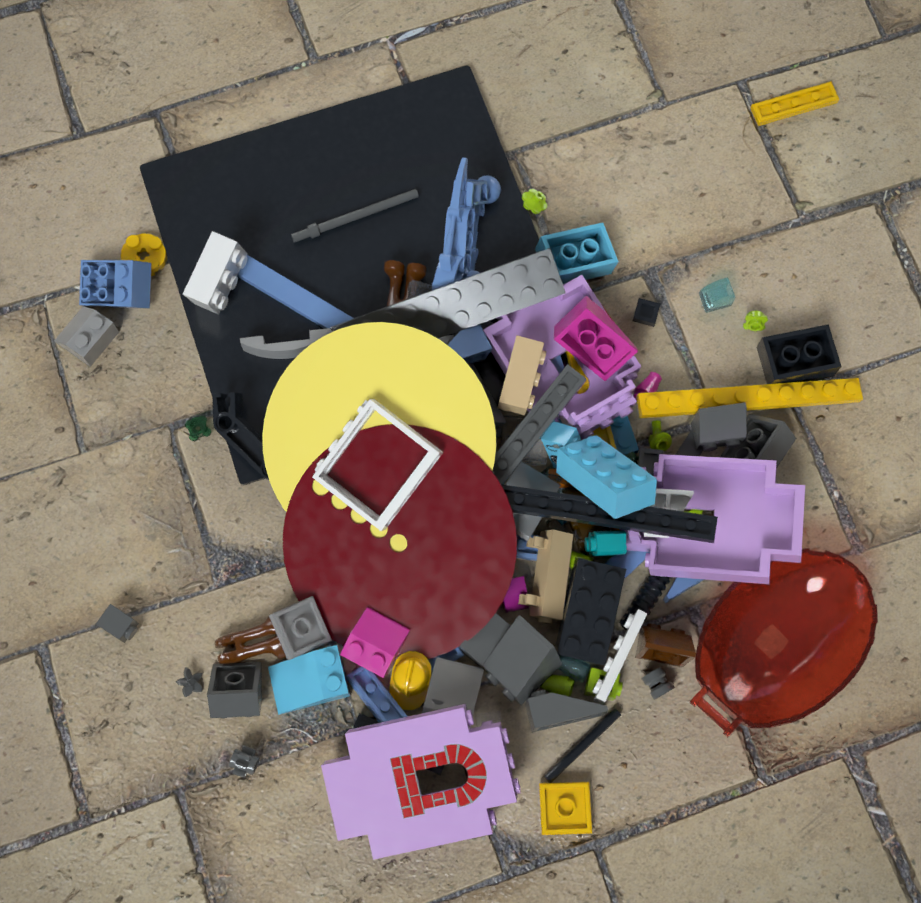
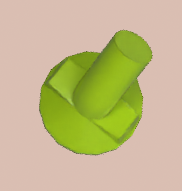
M654 420L652 421V435L649 436L648 440L650 448L666 451L672 444V438L667 432H662L661 421Z

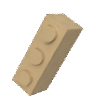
M516 335L498 409L521 415L526 414L527 408L532 409L535 395H531L533 386L538 387L541 373H537L538 365L544 364L547 352L542 350L544 342Z

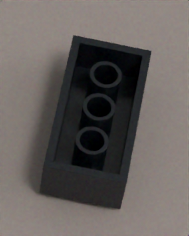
M575 557L564 605L563 619L560 623L555 645L558 655L601 665L606 664L626 569Z

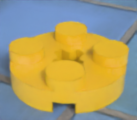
M143 233L128 236L121 250V260L151 263L152 277L155 275V272L159 269L162 270L166 265L167 253L159 237ZM145 251L147 254H150L145 257V260H141L139 256L140 253Z

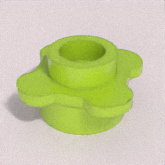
M751 311L745 316L746 323L743 324V328L746 330L750 329L751 331H762L765 329V322L768 321V317L761 311Z

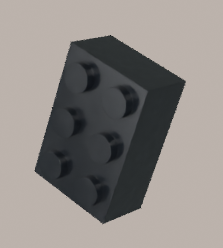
M829 324L762 337L756 347L767 384L807 382L832 377L842 367Z

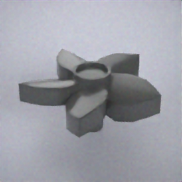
M188 667L184 669V678L176 681L178 685L184 686L182 689L184 697L189 696L192 692H203L202 686L198 683L202 673L192 675Z

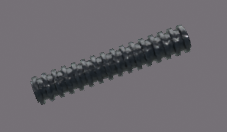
M648 576V582H644V588H640V594L635 596L636 601H632V607H629L627 609L628 613L623 615L624 620H620L621 627L627 631V628L624 627L628 616L630 614L634 615L638 609L650 615V609H653L655 607L654 603H657L659 600L657 597H661L663 594L661 591L666 589V584L670 583L669 578L673 577Z

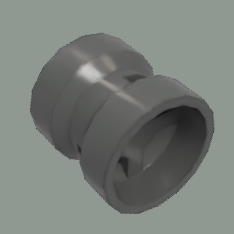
M663 666L641 678L644 684L651 689L650 694L654 700L675 688L672 681L667 680L665 676L666 671Z

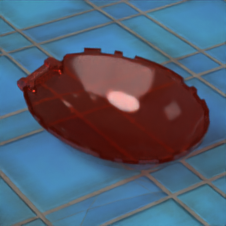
M804 548L802 549L801 563L771 561L769 584L733 582L716 602L703 625L695 656L696 679L702 689L689 703L694 707L698 706L724 730L723 734L727 738L741 724L749 728H772L790 724L809 716L826 705L856 676L867 659L875 640L876 624L878 623L877 604L875 605L872 594L873 589L866 576L852 562L838 554L827 550L820 552ZM708 695L734 721L730 723L704 697Z

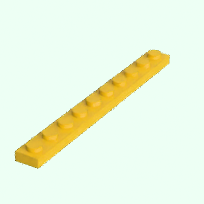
M859 378L638 393L636 399L639 417L653 418L694 415L698 409L746 403V411L859 403L863 400Z

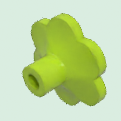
M530 189L522 194L525 209L531 210L534 214H539L541 211L546 210L548 205L545 202L546 197L542 192Z

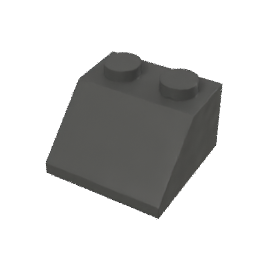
M746 403L698 409L691 422L696 450L703 449L704 452H710L722 446H726L728 449L739 447L746 438Z
M261 662L212 665L207 691L210 718L260 716L262 705Z

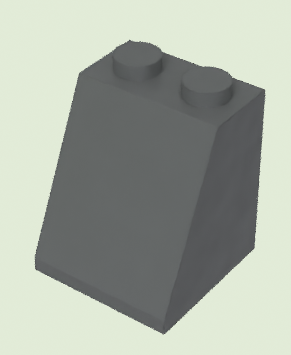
M519 615L486 660L483 667L487 671L485 677L494 686L499 684L504 689L502 693L510 702L516 700L522 705L531 696V693L535 692L562 665V662L555 647Z

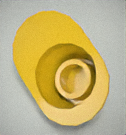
M408 651L396 659L392 670L389 693L401 709L414 710L425 702L431 679L429 660L423 654L416 651Z

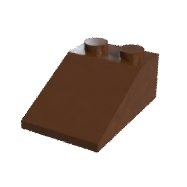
M650 623L647 626H642L640 629L635 658L678 667H684L695 658L696 651L692 636L686 635L684 630L671 628V631L662 630L660 625Z

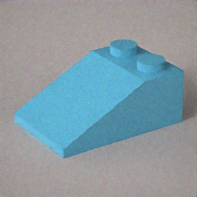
M337 645L315 650L268 667L278 715L350 696L340 650Z

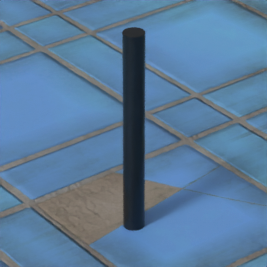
M614 708L544 775L545 779L552 783L621 716L620 712Z

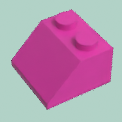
M367 607L350 633L340 655L384 678L390 672L410 629Z

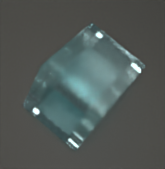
M728 277L705 286L699 292L706 313L730 307L736 298Z

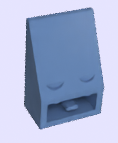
M81 260L79 305L150 309L151 263L134 260Z

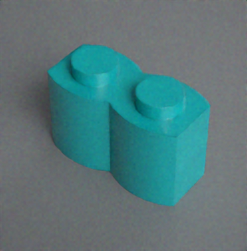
M624 530L590 532L588 537H585V551L589 552L590 556L625 555L627 552L626 532Z

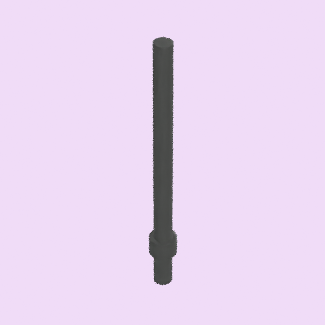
M416 189L326 222L308 225L306 229L291 234L293 242L295 243L308 237H318L320 233L418 198V192Z

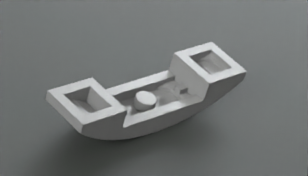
M330 328L309 330L310 339L266 344L263 336L240 338V343L243 351L252 355L271 359L296 358L310 344L332 331Z

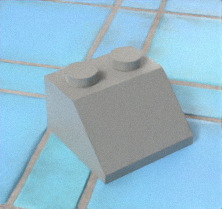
M83 306L54 342L91 367L119 331L108 318L94 309Z

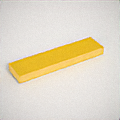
M832 81L752 104L750 109L757 125L761 126L837 104L839 97Z

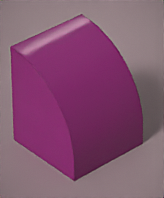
M524 576L512 578L510 587L503 600L505 613L529 608L527 605L518 604L519 595L527 594Z

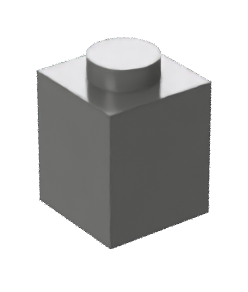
M112 604L107 607L96 625L123 643L127 639L131 640L138 630L137 625L139 624Z

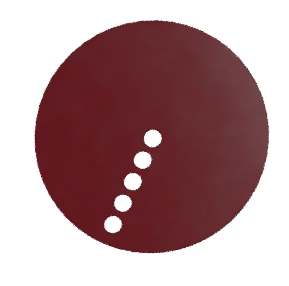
M393 424L375 426L359 431L330 470L328 476L381 516L428 451ZM409 425L440 449L443 454L388 525L387 534L382 538H376L371 534L370 522L366 520L362 524H357L352 520L351 507L347 506L342 510L336 509L332 505V496L334 494L330 491L323 496L314 493L312 484L315 479L312 477L316 472L317 463L322 458L325 460L330 452L326 449L304 472L291 496L283 527V555L287 576L296 598L300 602L311 596L314 597L332 640L344 647L350 633L368 607L410 629L397 658L408 651H416L430 659L448 653L459 647L464 640L468 641L473 638L495 615L507 594L514 574L517 557V535L515 520L507 495L488 465L476 453L456 439L426 427ZM396 534L403 535L407 540V547L402 552H395L390 547V539Z

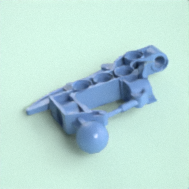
M463 157L454 180L451 204L446 213L443 253L439 256L432 290L479 273L475 271V263L478 256L476 243L479 216H484V204L495 202L501 193L500 183L492 176H482L478 180L467 179L468 159Z

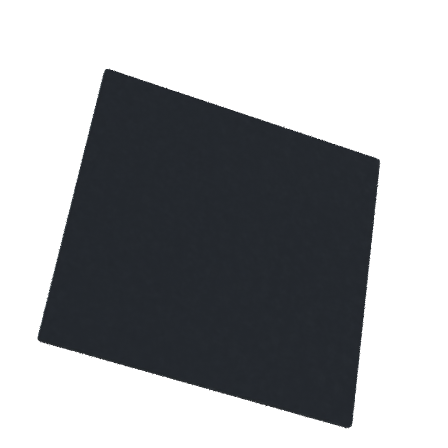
M462 66L140 165L142 178L211 395L212 393L227 394L225 399L226 411L230 412L231 397H228V393H242L244 419L262 436L265 414L272 392L286 368L295 358L271 359L252 355L243 351L240 338L263 336L266 344L310 339L309 330L324 328L239 277L235 288L231 289L227 296L228 303L226 308L221 310L219 315L195 305L185 297L183 292L212 231L238 242L247 252L248 256L352 318H356L387 306L390 278L384 271L386 261H399L405 266L400 300L404 298L407 265L410 263H419L427 267V273L419 281L415 296L432 290L439 256L443 253L446 213L451 204L454 180L463 157L468 159L467 179L478 180L482 176L489 175L496 178L501 186L499 198L491 204H484V216H479L476 243L478 256L475 263V271L481 273L536 253L535 248L539 242V237L528 210L523 206L524 201L522 200L521 192L470 66ZM416 189L418 192V198L320 233L318 237H308L295 243L293 242L291 234L306 229L308 225L326 222ZM497 318L489 320L493 323L498 322ZM490 351L486 359L473 364L488 390H498L500 400L506 375ZM564 352L561 354V359L565 368L567 364L569 365L567 354ZM230 417L227 418L225 423L228 429L232 425ZM227 442L241 485L265 479Z

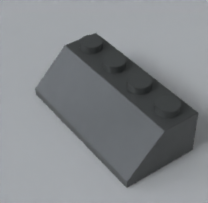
M748 414L746 417L745 440L739 447L725 448L720 458L775 460L777 469L797 438L784 421Z

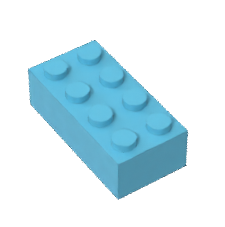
M597 435L557 448L556 473L613 518L617 519L655 504L657 479Z

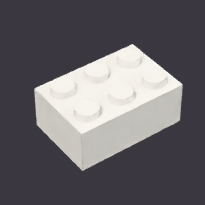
M212 231L183 295L195 305L219 315L220 311L224 310L227 306V296L230 290H233L237 284V275L240 269H243L247 263V252L238 242Z

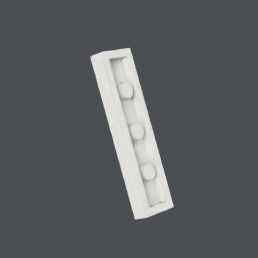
M639 609L634 615L630 614L624 625L627 631L624 637L619 635L614 645V649L617 652L614 658H608L603 668V671L607 673L603 681L598 679L592 691L596 694L593 701L603 705L644 622L647 613Z

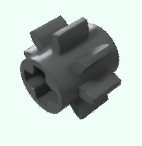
M243 746L242 750L235 749L229 763V767L234 768L233 774L246 778L247 773L250 775L255 773L260 757L255 756V749Z

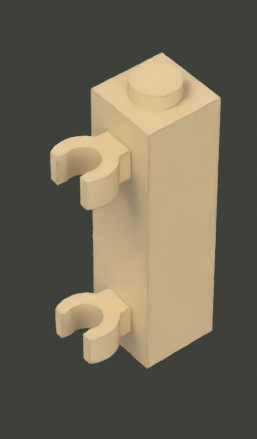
M545 530L540 532V537H530L526 543V547L537 548L538 554L532 594H520L518 604L530 606L529 616L538 618L539 623L552 624L553 620L563 619L573 534L557 530Z

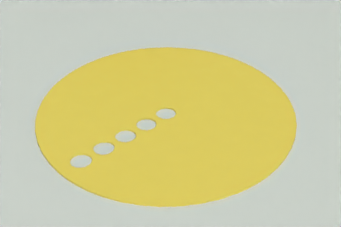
M386 322L362 323L338 329L321 337L304 349L289 364L277 382L267 406L262 436L265 468L273 491L285 511H287L294 489L304 472L336 439H341L344 435L342 430L350 420H355L359 414L357 409L359 406H362L365 400L369 401V399H375L408 425L426 427L456 439L476 453L493 471L496 454V429L491 405L481 382L467 362L455 350L438 338L413 327ZM374 411L361 430L375 426L391 425L392 423L377 411ZM314 480L312 484L314 493L320 496L325 495L329 490ZM332 496V505L336 509L342 510L348 506L337 496ZM352 509L351 518L355 523L362 524L366 522L365 518ZM371 524L370 531L374 537L382 538L387 534L388 528L380 531ZM396 534L390 539V547L395 552H402L407 547V540L403 535Z

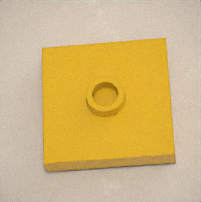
M589 782L539 783L541 835L592 834Z

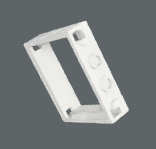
M369 399V401L365 400L362 406H359L357 409L359 414L355 420H350L342 430L344 435L341 439H336L328 449L330 453L325 460L322 458L317 463L316 472L312 478L377 529L383 531L387 529L388 525L443 452L378 401ZM374 411H377L428 451L381 516L328 476L330 470Z

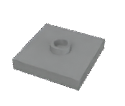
M313 596L269 615L287 660L296 658L332 641Z

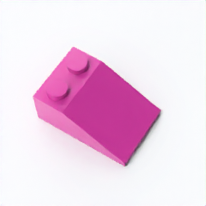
M587 296L554 326V340L604 381L610 378L638 352L636 346L607 313Z

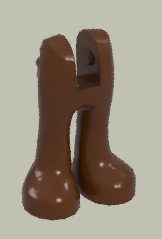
M386 261L384 271L390 278L387 306L414 297L419 281L427 273V267L419 263L407 265L405 294L403 300H400L405 266L399 261Z
M269 616L264 623L258 626L230 633L215 640V648L235 645L236 649L235 651L218 655L217 658L220 664L235 663L266 653H272L279 659L287 657L278 636L245 646L247 641L277 635Z

